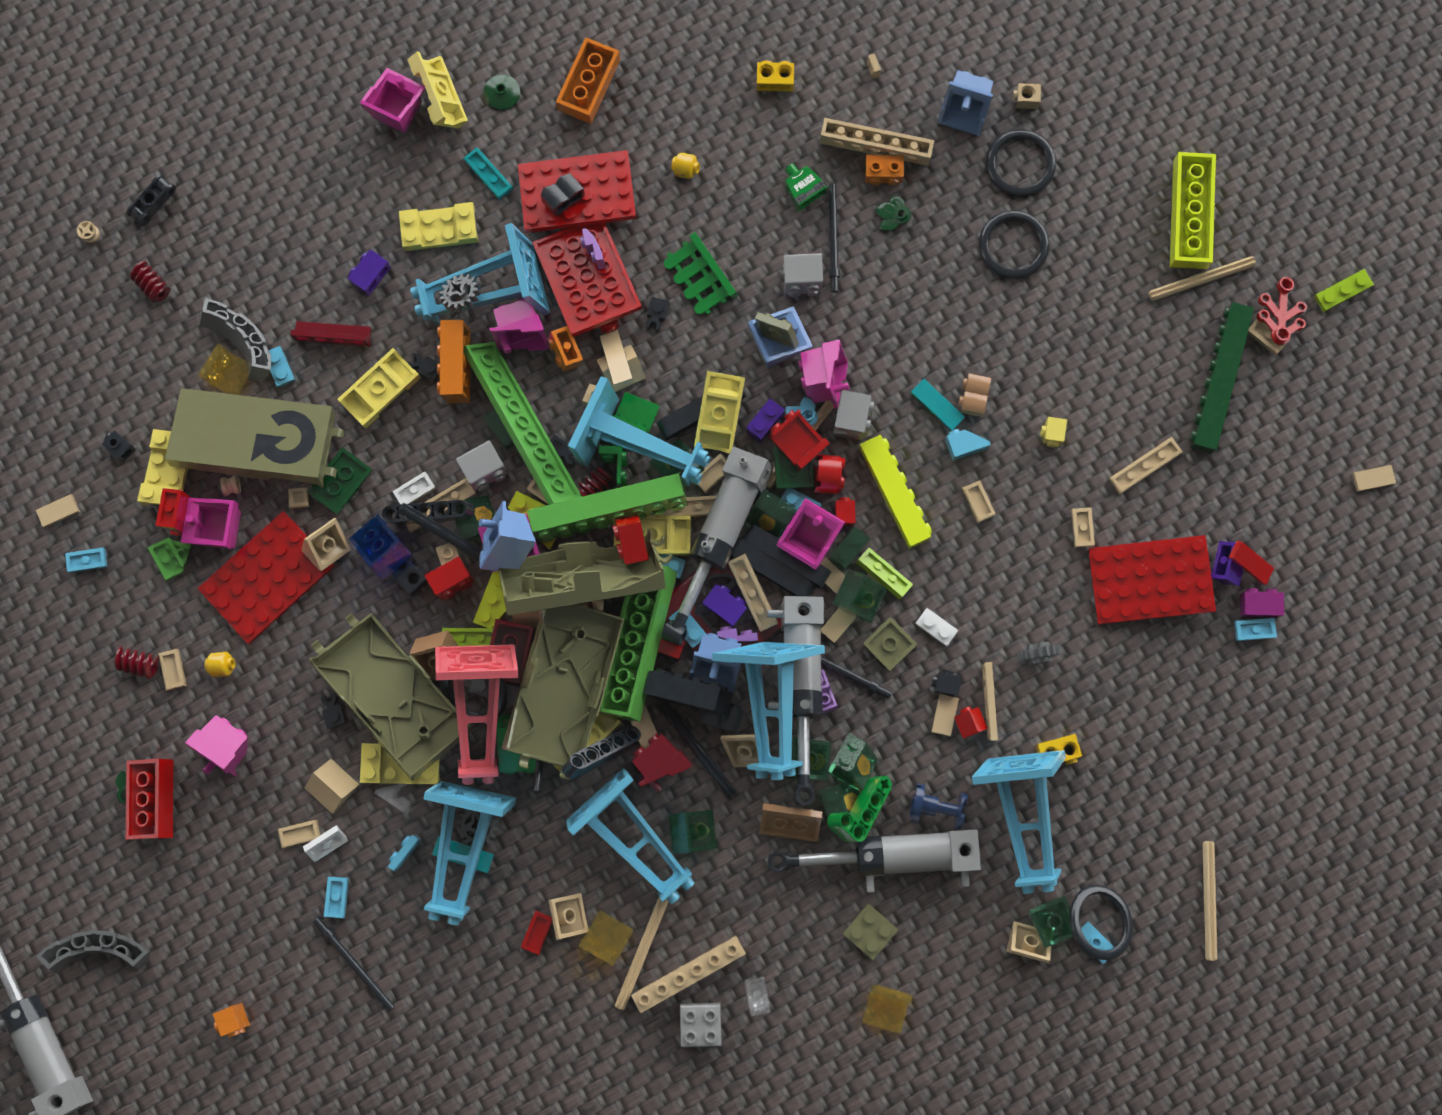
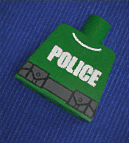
M793 163L785 169L789 175V178L785 180V187L798 212L827 193V184L808 166L798 170Z

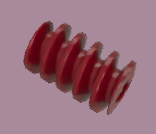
M142 261L132 269L130 279L144 292L145 296L149 297L151 302H160L170 294L171 288H166L167 284L162 282L161 277H157V272L152 271L153 268L151 266H147V261Z
M596 467L597 474L590 472L591 479L585 477L584 481L586 484L579 482L580 490L578 489L582 497L596 494L597 491L604 492L603 486L610 488L608 481L613 483L614 481L603 469Z
M122 646L118 648L114 661L117 671L123 670L125 673L138 674L140 677L145 676L148 679H151L156 674L159 666V656L153 660V654H149L146 658L145 652L138 656V650H134L131 655L130 648H127L125 653H123L124 648Z

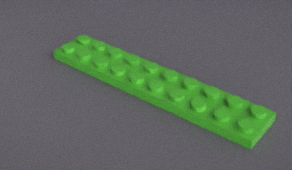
M495 342L465 345L463 353L548 505L582 497Z

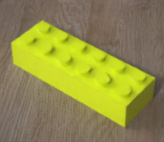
M1178 152L1173 160L1170 267L1208 269L1213 263L1216 154Z

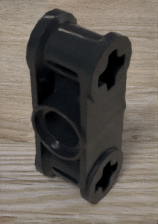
M157 175L135 202L128 207L126 214L137 220L138 225L141 227L147 225L155 213L175 193L176 185L170 184L164 175ZM154 197L153 202L149 203V200Z

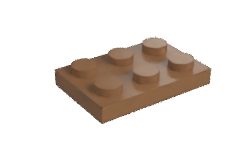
M763 803L759 834L817 842L822 812Z

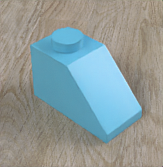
M953 430L948 433L949 435L945 439L953 461L989 449L991 445L990 441L967 430Z

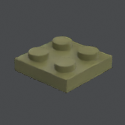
M757 313L755 321L763 338L793 349L797 348L799 342L789 321L784 319L782 321L767 313Z
M889 617L863 645L890 672L917 646V643Z
M867 903L842 934L874 960L898 929Z

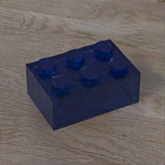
M378 513L349 538L369 567L382 580L390 576L412 556V553Z

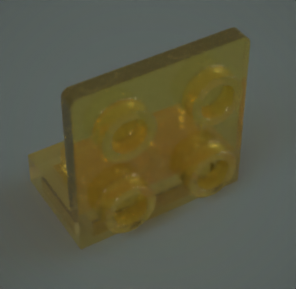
M217 344L198 376L226 394L239 395L248 380L249 373L246 361L230 353L222 345Z
M599 911L585 937L581 940L579 947L613 966L633 933V929L605 912Z
M872 983L862 1022L901 1033L908 1004H911L912 995Z

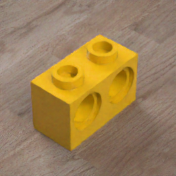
M771 61L757 62V91L793 92L794 63L788 61H781L780 63H772ZM763 73H769L770 76H769V77H763L762 74H763ZM783 73H786V74H788L789 76L786 77V78H783V77H781L780 75L783 74Z
M1076 734L1035 745L1037 753H1043L1047 750L1062 751L1065 745H1070L1073 753L1071 755L1065 754L1066 759L1064 761H1066L1067 765L1078 762L1077 758L1082 757Z

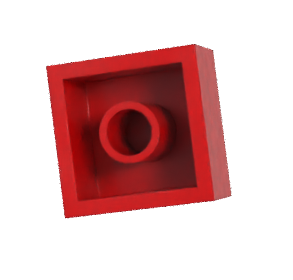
M634 515L615 519L616 525L613 526L616 541L619 540L620 544L616 545L620 560L624 559L625 565L648 560L639 516Z
M459 556L425 575L435 595L441 600L445 599V601L452 599L459 590L465 591L471 588L472 583L475 582L466 564Z

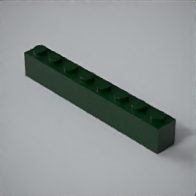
M1232 302L1228 307L1224 308L1222 314L1224 322L1220 324L1217 333L1220 336L1219 341L1215 342L1213 347V353H1215L1214 360L1211 359L1208 366L1210 375L1206 377L1203 388H1206L1199 400L1200 412H1197L1194 418V423L1196 424L1195 431L1192 430L1189 441H1191L1190 448L1210 454L1217 450L1254 312L1253 307Z

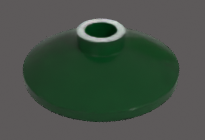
M496 75L486 83L484 98L488 105L494 109H510L520 98L519 84L511 76ZM504 88V91L499 92L498 89Z

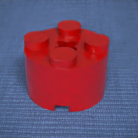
M817 454L815 461H818V466H814V486L816 487L814 493L838 494L841 488H844V477H841V474L845 468V458Z

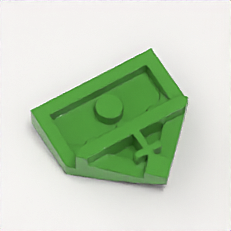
M167 538L148 547L166 582L184 573L191 544Z

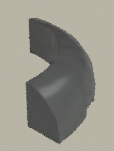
M205 298L199 326L221 334L240 350L248 366L249 381H259L268 377L271 370V354L266 346V340L259 329L243 314L235 313L223 303Z
M85 931L72 934L67 938L52 943L37 954L36 957L48 970L57 973L63 967L79 958L96 954L121 957L133 967L141 970L149 960L150 953L143 946L126 936L108 931Z

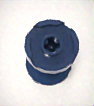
M916 783L914 789L916 790V795L913 794L910 822L918 823L921 814L935 816L936 813L955 816L954 830H960L961 825L963 826L965 814L962 811L964 806L967 805L968 795L961 792L957 805L938 801L939 797L924 795L925 785Z

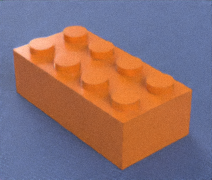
M585 37L556 100L557 110L592 124L620 63L619 50Z
M440 320V327L437 328L438 338H440V345L437 346V354L440 356V363L437 364V373L440 375V382H437L438 394L440 393V396L448 404L470 403V363L463 352L465 345H471V330L464 320Z

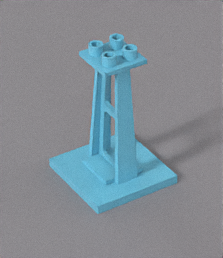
M510 223L505 225L511 250L429 284L416 279L417 286L410 288L412 297L414 299L418 298L421 303L415 306L417 316H422L424 321L431 320L438 324L440 323L439 315L453 313L446 309L443 304L437 305L434 295L436 292L443 290L442 285H447L448 279L452 281L454 275L459 278L460 274H463L465 277L469 274L471 278L474 277L476 279L480 275L512 263L515 265L519 285L476 296L479 301H474V306H468L467 309L522 297L543 316L551 314L533 243Z
M601 376L568 444L578 462L588 468L600 440L682 469L684 472L681 477L685 486L689 487L691 482L698 485L702 478L698 467L701 465L706 468L710 461L708 452L704 451L702 444L697 442L692 454L613 417L612 415L619 399L609 380Z
M760 642L712 653L713 661L745 663L759 762L747 765V769L756 770V778H767L769 773L772 780H782L783 771L784 776L796 775L795 767L803 765V761L791 760L794 660L825 653L824 645ZM761 664L778 665V710H768L765 707ZM767 716L779 719V757H772L770 755Z
M1065 750L988 758L972 776L973 785L997 783L1020 876L1015 882V887H1022L1023 894L1033 893L1034 887L1041 885L1042 892L1054 891V886L1058 884L1057 879L1061 874V868L1054 869L1046 777H1053L1066 759ZM1034 779L1038 822L1022 824L1018 821L1009 781ZM1037 829L1040 831L1043 869L1032 870L1029 867L1021 834L1024 830Z
M622 768L566 820L567 828L574 835L587 823L659 891L657 894L662 902L667 899L670 904H673L680 897L676 891L679 886H682L687 891L695 883L690 877L692 873L687 866L684 869L680 866L622 790L633 779L628 771ZM613 801H617L644 835L632 848L626 847L598 819V815ZM646 843H651L673 870L672 876L666 881H661L636 856L637 851Z
M440 781L425 791L424 800L444 804L432 899L424 907V910L429 911L428 919L439 921L440 917L448 915L447 923L459 925V921H462L470 911L471 907L465 905L492 815L504 816L515 805L517 797ZM456 807L480 812L469 855H461L450 851ZM449 859L466 863L456 901L443 898Z

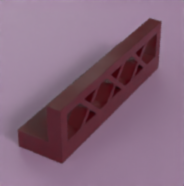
M296 321L295 330H291L290 335L295 341L370 347L372 328L369 326Z

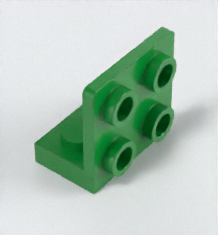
M625 392L616 415L612 416L649 434L660 406Z
M599 446L601 461H604L606 464H616V461H618V488L627 486V475L624 467L628 465V456H626L622 446Z

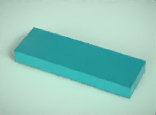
M478 147L463 158L465 163L498 200H501L513 190V186Z
M925 379L911 391V394L950 431H953L964 420L965 416Z
M440 836L437 838L432 853L434 856H438ZM451 840V852L461 855L470 854L471 846ZM482 850L476 870L488 873L494 854ZM449 859V861L466 866L465 862Z

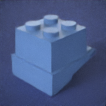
M958 70L954 81L949 82L937 123L980 136L993 96L990 93L993 81L986 77H978L969 72Z
M794 306L770 315L781 321L783 319L787 320L792 324L799 342L796 349L763 338L755 319L748 322V328L767 368L813 347Z
M505 501L502 502L492 520H479V526L487 527L483 534L480 569L498 571L499 568L519 569L526 560L531 548L535 545L536 541L526 515L507 510Z
M712 633L703 635L698 652H694L689 678L702 679L707 683H719L721 686L727 687V691L733 692L741 663L713 661L712 653L741 647V644L732 638H726V640L719 639L718 635Z

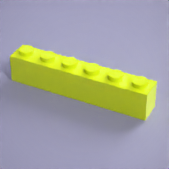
M878 435L861 443L859 449L908 548L911 549L930 540L932 537L931 527L928 523L925 524L922 518L924 516L920 506H916L914 502L915 495L911 489L908 490L905 484L907 482L903 472H899L897 468L899 465L894 455L891 456L888 450L890 446L887 439H883L881 435Z

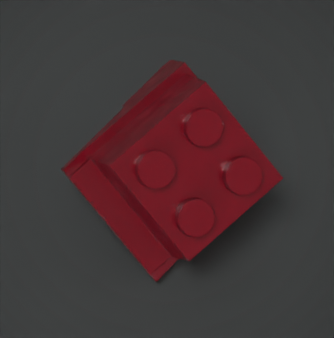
M655 733L648 739L649 744L645 748L640 746L633 753L634 757L632 759V762L643 774L638 784L640 786L649 784L656 793L662 789L656 781L657 779L668 774L673 776L692 766V761L680 748L677 749L663 733L659 735Z

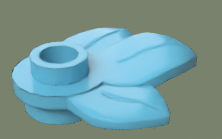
M804 397L800 406L785 407L786 414L791 410L796 412L799 409L801 411L800 414L811 426L818 421V415L815 412L816 406L809 398Z

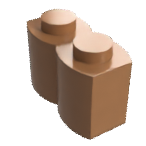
M969 374L968 378L963 379L961 389H964L965 392L964 396H960L958 407H961V413L983 417L991 378Z

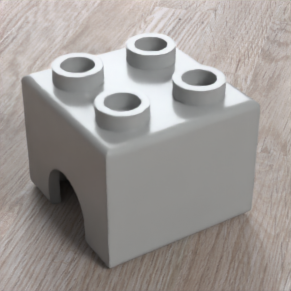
M821 253L784 255L783 277L785 295H789V297H798L800 294L817 296L819 295L818 293L822 292L823 268Z
M845 390L841 391L833 435L856 440H863L864 435L868 436L871 420H867V418H871L874 407L871 395Z
M490 441L483 443L456 459L475 491L479 490V492L488 489L490 483L494 481L498 483L506 478L505 475L508 474L507 469Z
M684 1003L680 1005L681 1047L721 1046V1003Z

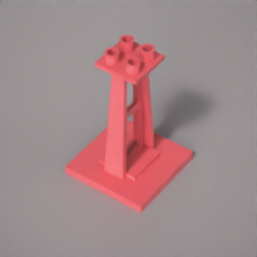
M515 646L435 647L436 680H453L461 753V760H458V778H462V783L466 785L473 784L474 778L482 777V782L485 784L494 783V777H498L495 744L500 678H518ZM463 679H489L488 712L486 715L468 716L466 714ZM469 723L487 724L486 754L484 759L470 758L467 728Z

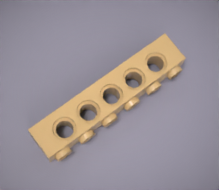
M824 118L820 144L873 155H904V161L929 166L934 140Z
M734 936L636 991L631 996L640 1013L740 958L746 952L737 936Z

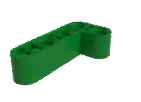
M876 776L868 778L850 813L841 812L829 815L827 820L828 827L844 842H862L865 840L891 790L892 783L889 777Z

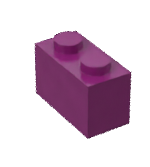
M1249 588L1240 594V617L1280 618L1284 616V592H1278L1277 589H1266L1265 592H1258L1256 588Z

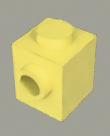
M1048 417L1045 421V426L1042 425L1040 437H1043L1042 443H1046L1049 447L1061 446L1065 440L1067 419Z

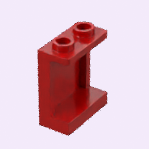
M799 409L796 412L791 410L784 417L786 421L781 425L779 422L770 429L772 433L768 436L798 471L830 444L825 438H821L800 414L801 411Z
M162 488L155 526L171 529V535L182 536L188 498L192 497L182 490Z

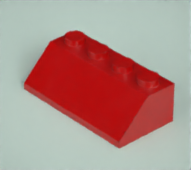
M174 759L126 761L125 840L173 838Z

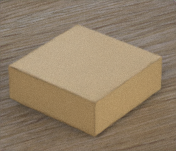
M874 53L868 56L867 65L872 78L876 79L880 77L881 69Z
M288 489L289 508L310 507L309 493L307 492L309 489Z

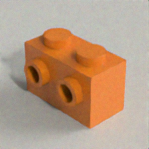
M866 155L865 183H870L871 185H879L881 183L898 185L903 182L904 155Z
M568 326L551 331L548 338V346L551 351L554 350L557 367H561L562 372L579 367L583 358Z
M242 1003L213 1014L215 1019L214 1028L218 1034L220 1033L221 1037L228 1035V1038L239 1035L246 1032L245 1027L250 1026Z

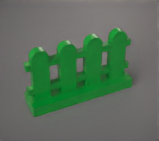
M694 232L689 235L692 241L689 243L684 241L682 243L684 246L673 254L671 252L667 253L668 258L664 260V266L668 270L676 268L678 273L675 274L674 281L678 285H682L685 282L688 285V288L684 291V296L688 300L696 298L699 301L694 307L695 312L698 315H703L704 313L709 315L712 313L710 309L720 302L723 304L728 302L726 300L727 297L730 296L734 300L739 295L697 233ZM698 251L702 254L699 258L695 254ZM692 257L694 262L682 269L679 264ZM708 266H710V268L712 269L710 273H708L705 269ZM702 272L704 277L692 284L690 279ZM718 281H720L723 285L720 288H718L716 285ZM712 286L714 292L702 299L700 294Z

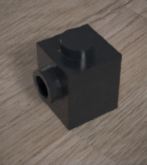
M115 430L107 434L102 443L113 456L123 463L136 450L131 443Z
M943 669L942 672L937 673V676L933 675L931 687H934L933 692L957 697L962 676L954 675V671Z

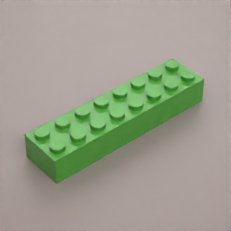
M678 473L530 509L528 514L532 533L539 542L547 543L557 537L568 538L574 533L584 534L590 532V529L608 528L609 525L616 523L615 519L638 515L639 519L642 520L648 515H662L666 513L665 511L672 509L673 511H679L688 506L683 482Z
M663 566L666 589L626 595L620 614V618H624L599 711V713L605 716L637 722L641 721L647 697L643 691L649 670L653 671L677 576V572L668 566Z

